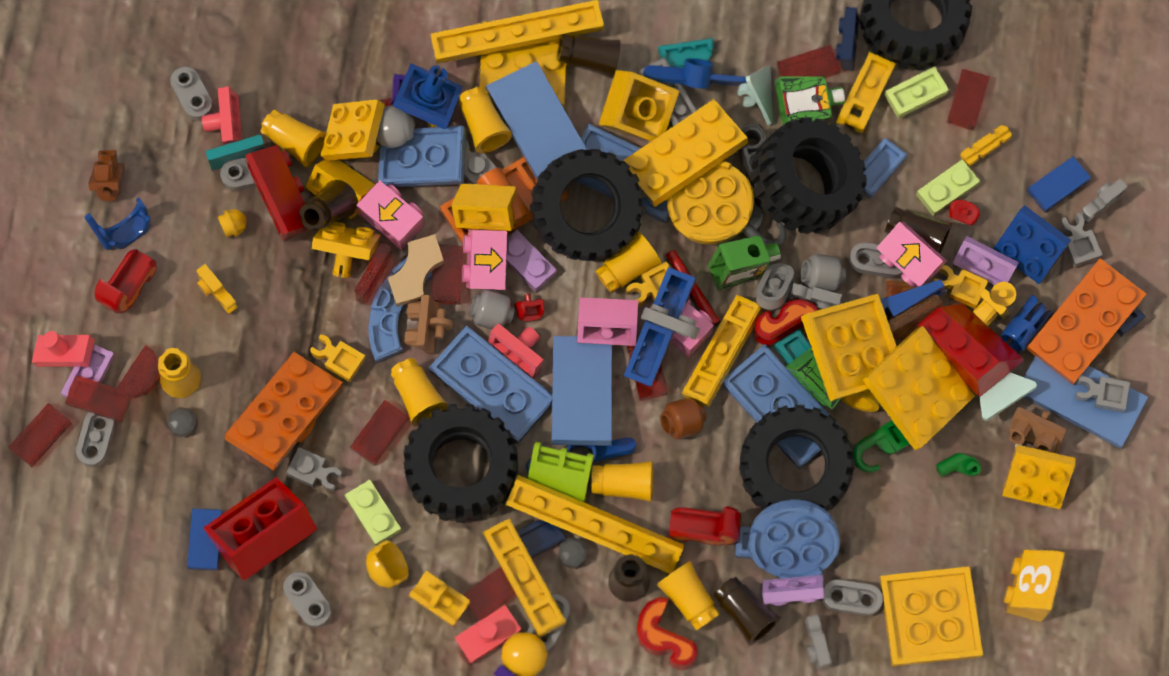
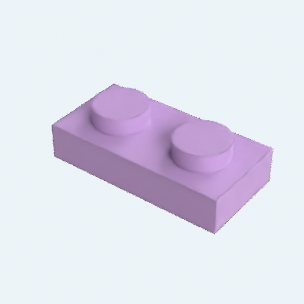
M518 230L507 238L506 263L537 292L557 274V270Z
M966 236L952 264L996 285L999 282H1009L1019 262Z
M94 344L89 367H74L61 391V395L89 408L115 358V354Z
M823 575L763 580L764 604L771 603L772 605L779 606L791 601L811 603L818 599H824Z

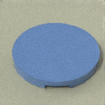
M803 500L781 501L767 507L756 517L750 528L749 549L755 564L768 573L779 577V579L821 575L823 570L838 556L840 549L839 530L833 517L822 507Z

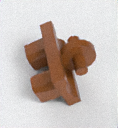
M116 150L99 151L98 161L94 163V169L88 182L89 191H95L96 195L103 201H114L121 192L120 184L125 173V164L117 162Z

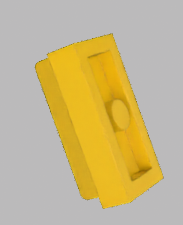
M324 159L314 166L305 188L316 195L328 182L341 180L353 188L359 203L375 184L340 160L327 161ZM356 209L355 213H354L352 216L348 217V218H350V219L354 218V217L357 215V213H358L357 209Z
M461 184L451 204L456 228L512 231L514 218L511 205L517 193L516 187Z

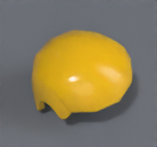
M389 540L374 546L367 553L365 561L366 570L369 577L378 586L389 589L399 585L408 578L407 562L398 546Z
M516 632L503 644L501 659L503 665L516 676H536L545 667L548 653L545 643L537 635L531 632Z

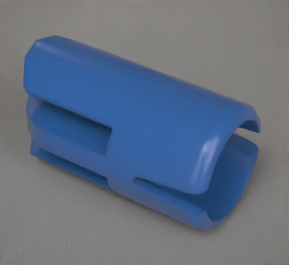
M1035 295L1030 296L1001 333V337L1005 342L1010 337L1013 338L1009 346L1014 350L1024 351L1054 314L1051 310L1046 311L1047 306L1042 302L1035 305L1038 302V298Z

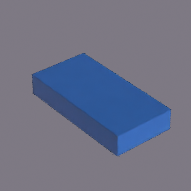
M1072 156L1031 185L1027 192L1045 213L1088 183L1091 177L1075 157Z
M192 509L188 569L219 570L220 552L203 527L222 515V510Z

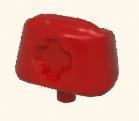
M955 200L949 208L950 218L973 226L980 216L979 208L966 200Z
M525 294V301L515 302L514 308L521 321H535L544 315L545 302L542 298L531 301V295Z

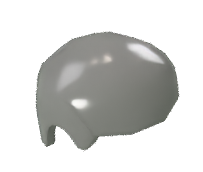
M393 105L384 107L376 139L377 142L388 148H396L413 139L416 126L413 116L393 107Z

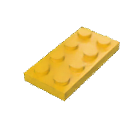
M713 99L623 161L630 166L629 170L632 174L636 173L640 180L638 182L640 190L643 189L645 197L656 207L747 145L748 138Z

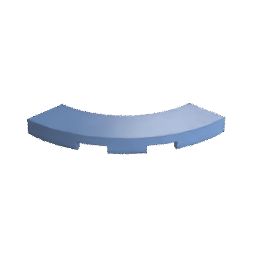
M407 258L391 270V273L382 285L379 286L371 305L368 332L372 354L376 363L403 352L399 341L398 323L404 305L396 306L388 277L401 270ZM432 273L428 275L426 281L433 278Z

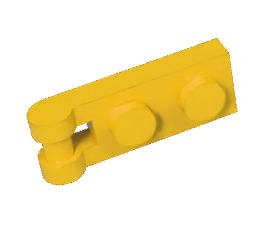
M869 52L836 123L842 126L845 124L855 128L854 131L863 134L894 70L895 63ZM852 108L862 111L861 116L857 117L851 114Z

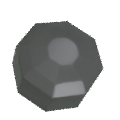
M178 407L169 413L167 425L174 436L186 438L196 431L198 420L191 409Z
M569 538L560 544L558 558L564 567L576 569L585 564L588 549L582 540Z

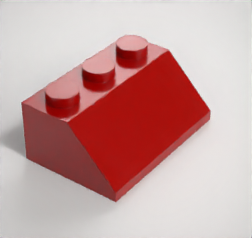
M278 145L245 155V163L282 241L309 230L301 223L302 218L299 214L301 207L305 204L300 193L305 192L299 177H292L288 167L292 166V162L286 150L280 151Z
M964 304L938 307L917 324L918 328L923 326L967 386L979 397L1023 362V358Z
M275 477L207 524L203 529L228 565L245 581L297 543L304 540L316 531L317 527L305 504L278 477Z

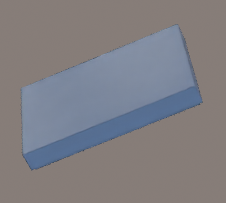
M448 126L446 130L440 127L415 128L413 139L400 147L388 148L380 145L378 182L381 181L386 186L391 184L394 187L464 184L466 128L464 126Z

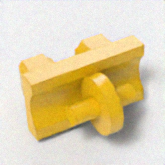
M999 282L994 285L991 294L984 289L979 295L983 301L973 313L987 326L998 316L1005 319L1009 315L1006 307L1012 305L1016 300V289L1008 282Z
M428 571L424 572L417 585L409 593L410 598L453 627L471 603L469 599Z

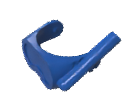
M139 197L136 199V206L124 220L110 228H102L90 213L85 216V220L105 250H110L113 247L116 249L128 247L135 240L146 234L151 225L148 210Z

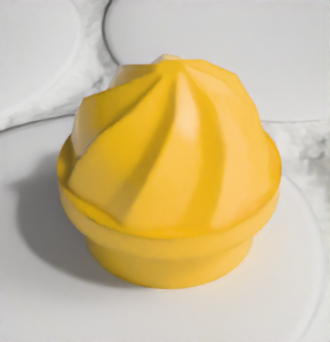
M237 209L224 210L225 214L218 216L222 229L227 238L232 235L237 237L246 229L247 218L245 214Z

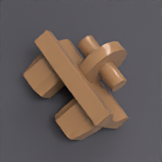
M421 295V301L408 303V318L419 322L418 329H407L405 331L404 342L409 347L421 349L427 354H435L437 339H443L444 331L452 330L454 322L446 318V310L440 309V303L431 299L432 296Z
M1018 406L1008 432H1010L1009 440L1018 445L1023 444L1027 440L1035 444L1034 449L1057 454L1067 429L1049 421L1050 411L1044 410L1040 417Z

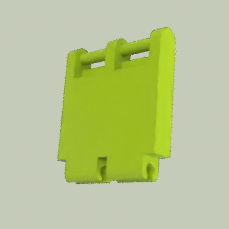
M535 441L528 479L585 503L594 454L580 455L567 452L568 449L563 447L561 450L541 446V442Z

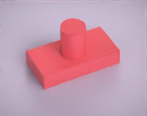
M229 86L218 88L220 112L203 115V128L205 132L221 130L222 142L225 145L243 140L239 95Z
M498 323L491 330L488 343L531 378L534 379L539 374L544 359L531 350L540 339L538 333L533 328L527 327L516 338Z
M49 331L45 335H38L32 363L37 367H89L95 339L90 335H58L54 331Z
M504 605L454 638L470 664H473L504 644L512 634L516 632L521 633L522 629L506 605Z

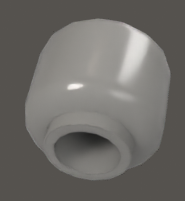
M813 254L808 260H804L800 277L801 281L809 289L816 287L835 292L839 285L844 284L846 270L842 267L840 260L836 256Z
M485 289L480 294H475L469 315L473 316V322L476 325L492 330L498 323L501 326L505 324L510 325L515 308L510 307L511 301L508 295Z

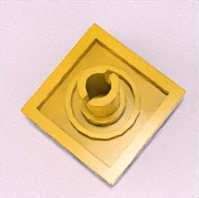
M378 99L333 104L320 156L327 161L372 157L373 153L380 147L377 145L379 143L376 139L385 104Z
M336 221L316 233L313 237L311 249L336 254L332 274L338 277L339 273L342 272L341 277L348 278L351 277L353 257L370 260L380 245L381 234H376L373 229L367 227L347 228L344 223Z
M1016 445L1003 486L1002 496L1061 509L1075 468L1076 458Z

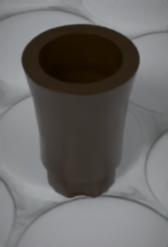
M562 35L557 50L558 62L567 63L568 66L592 71L612 79L617 69L621 43L620 40Z
M332 180L328 182L319 193L306 201L299 212L302 218L301 223L309 230L314 228L322 229L338 220L352 216L358 204L355 191L344 181Z
M895 207L887 222L885 233L889 234L899 222H905L941 254L949 236L952 223L935 220L908 209L905 211Z
M629 554L621 557L609 574L608 585L616 598L625 602H634L645 596L649 589L650 577L646 564L637 555ZM626 572H633L635 577L629 578L624 574Z
M737 577L727 580L714 594V597L721 603V608L738 627L749 646L766 636L780 621L781 617L769 609Z

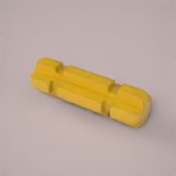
M1000 125L993 130V134L989 133L972 144L971 149L968 147L960 153L961 159L968 166H972L979 161V157H985L1000 147L1001 142L1004 144L1012 138L1010 129L1007 126Z

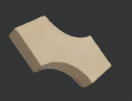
M435 234L407 242L408 257L404 266L396 274L388 277L397 307L421 300V295H424V284L428 275L434 269L444 264Z

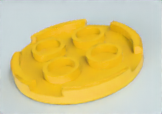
M722 161L667 198V209L674 227L684 237L700 244H720L733 239L746 228L753 214L754 195L748 178L732 166L731 163Z

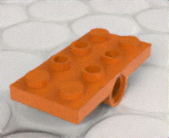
M524 157L502 170L501 168H494L478 179L476 184L516 187L517 193L511 205L514 218L512 231L534 219L533 212H530V204L533 199L531 193L533 187L536 186L537 180ZM566 190L562 194L561 202L568 199ZM453 198L439 207L441 213L463 245V237L468 235V228H456L451 206Z
M1099 258L1027 346V350L1074 385L1147 294Z
M293 352L225 433V440L274 471L296 443H302L308 437L316 423V419L340 391L343 382L296 352Z

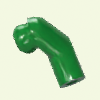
M956 453L935 464L936 470L941 477L954 471L967 476H977L982 469L978 459L964 453Z

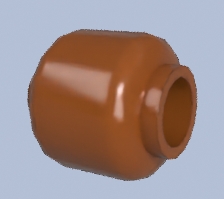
M684 398L668 403L660 415L663 431L676 440L701 433L703 422L706 421L704 407L698 405L692 398Z

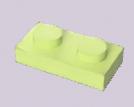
M933 67L885 91L884 96L899 119L947 95L949 89L937 69Z
M960 160L919 189L916 196L934 217L951 205L953 201L958 200L978 186L980 180L967 164Z
M371 480L345 494L346 500L375 546L401 532L399 524Z

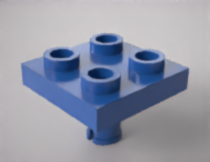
M410 63L393 107L446 130L463 86L448 80V73L444 68L437 75L440 66H433L428 71Z
M1024 205L993 249L1019 262L1016 268L1040 284L1071 242V239Z

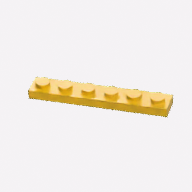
M598 0L430 33L436 64L557 40L562 35L573 36L604 30V23Z
M518 475L506 505L624 555H637L645 564L669 574L674 571L684 548V544Z

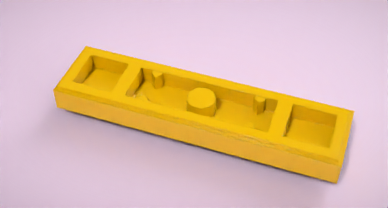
M739 295L735 296L682 391L683 397L692 398L697 403L708 408L710 407L753 330L757 318L764 310L756 302Z
M510 518L483 531L487 543L539 638L566 624L565 618Z

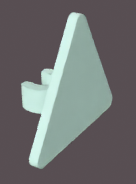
M765 66L746 76L747 83L739 86L738 95H749L744 98V107H751L757 102L767 125H772L770 66Z
M1008 373L980 397L982 419L988 421L1034 391L1037 388V383L1014 373Z

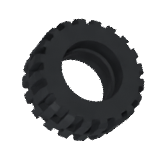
M863 0L860 12L862 14L860 25L861 29L865 30L863 37L866 43H873L871 50L877 56L883 54L885 56L884 59L899 63V68L906 70L908 66H915V70H924L926 64L933 68L940 65L942 59L945 61L949 60L954 55L955 50H958L963 43L972 15L970 0H929L939 10L942 22L935 28L927 31H913L900 25L892 16L890 4L895 0Z
M801 117L799 120L793 119L778 128L756 150V156L751 164L752 169H754L751 172V182L756 185L753 189L756 198L760 197L763 210L765 212L768 210L773 215L771 218L775 222L784 223V227L794 231L798 228V232L804 234L824 232L854 211L858 203L863 199L865 194L863 188L867 184V176L863 174L866 170L864 160H860L859 155L861 152L857 146L854 147L850 142L852 139L847 133L843 135L839 131L840 128L836 125H827L825 120L818 118L814 121L810 117ZM793 157L804 159L817 169L824 183V194L815 193L801 183L793 168Z
M580 149L564 154L547 165L548 167L538 176L536 186L533 187L531 193L533 199L530 204V212H533L534 217L533 225L535 229H538L541 234L540 238L544 243L549 244L553 251L566 256V258L583 261L604 259L620 252L624 245H629L633 240V235L639 231L642 225L640 219L645 213V206H642V198H645L643 189L640 190L639 178L636 173L632 174L629 170L630 166L625 161L618 160L616 155L610 152H601L600 149ZM580 178H594L601 181L608 187L614 200V211L610 221L596 232L584 233L573 229L568 225L561 213L560 203L564 190L570 183Z
M457 404L448 405L449 410L441 412V409L437 408L431 411L432 417L429 419L423 417L418 422L417 430H412L409 434V443L404 448L403 463L406 481L418 504L421 503L424 506V510L429 514L436 513L439 515V519L447 522L449 518L456 519V523H465V519L473 518L475 522L483 519L482 515L487 512L492 515L498 510L500 503L505 504L508 500L509 492L515 484L518 473L517 448L514 445V439L510 430L505 429L504 422L499 417L495 419L491 417V411L485 408L477 411L475 410V405L465 404V408H457ZM455 440H470L481 445L489 457V469L485 477L478 483L464 488L451 487L439 481L433 470V459L442 446Z
M786 405L779 407L775 412L766 413L759 422H755L743 442L739 470L743 487L746 493H749L752 498L751 501L756 506L759 505L762 509H766L781 501L803 500L814 503L829 511L839 503L851 484L855 460L853 459L854 450L852 442L849 443L847 432L843 427L840 428L836 424L835 418L831 415L826 416L822 414V410L815 407L808 409L804 408L805 405H795V407L787 408ZM802 436L816 443L823 453L825 460L823 476L816 485L807 490H787L778 485L770 474L768 466L770 452L779 441L787 437Z

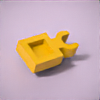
M667 261L641 274L642 284L632 283L627 286V295L632 292H639L641 294V297L636 299L638 300V307L642 306L649 296H652L655 301L667 268L670 267Z
M206 264L196 270L199 278L197 285L206 296L211 294L228 314L238 308L236 301L225 290L222 283Z
M943 265L938 272L947 277V280L942 282L945 285V289L952 290L949 298L976 309L981 299L979 295L986 288L988 280L961 269L959 276H957L950 267Z
M320 334L318 337L319 341L324 343L326 347L321 351L311 347V354L317 359H328L324 364L325 368L351 382L365 361V355L341 340L334 347L327 336Z

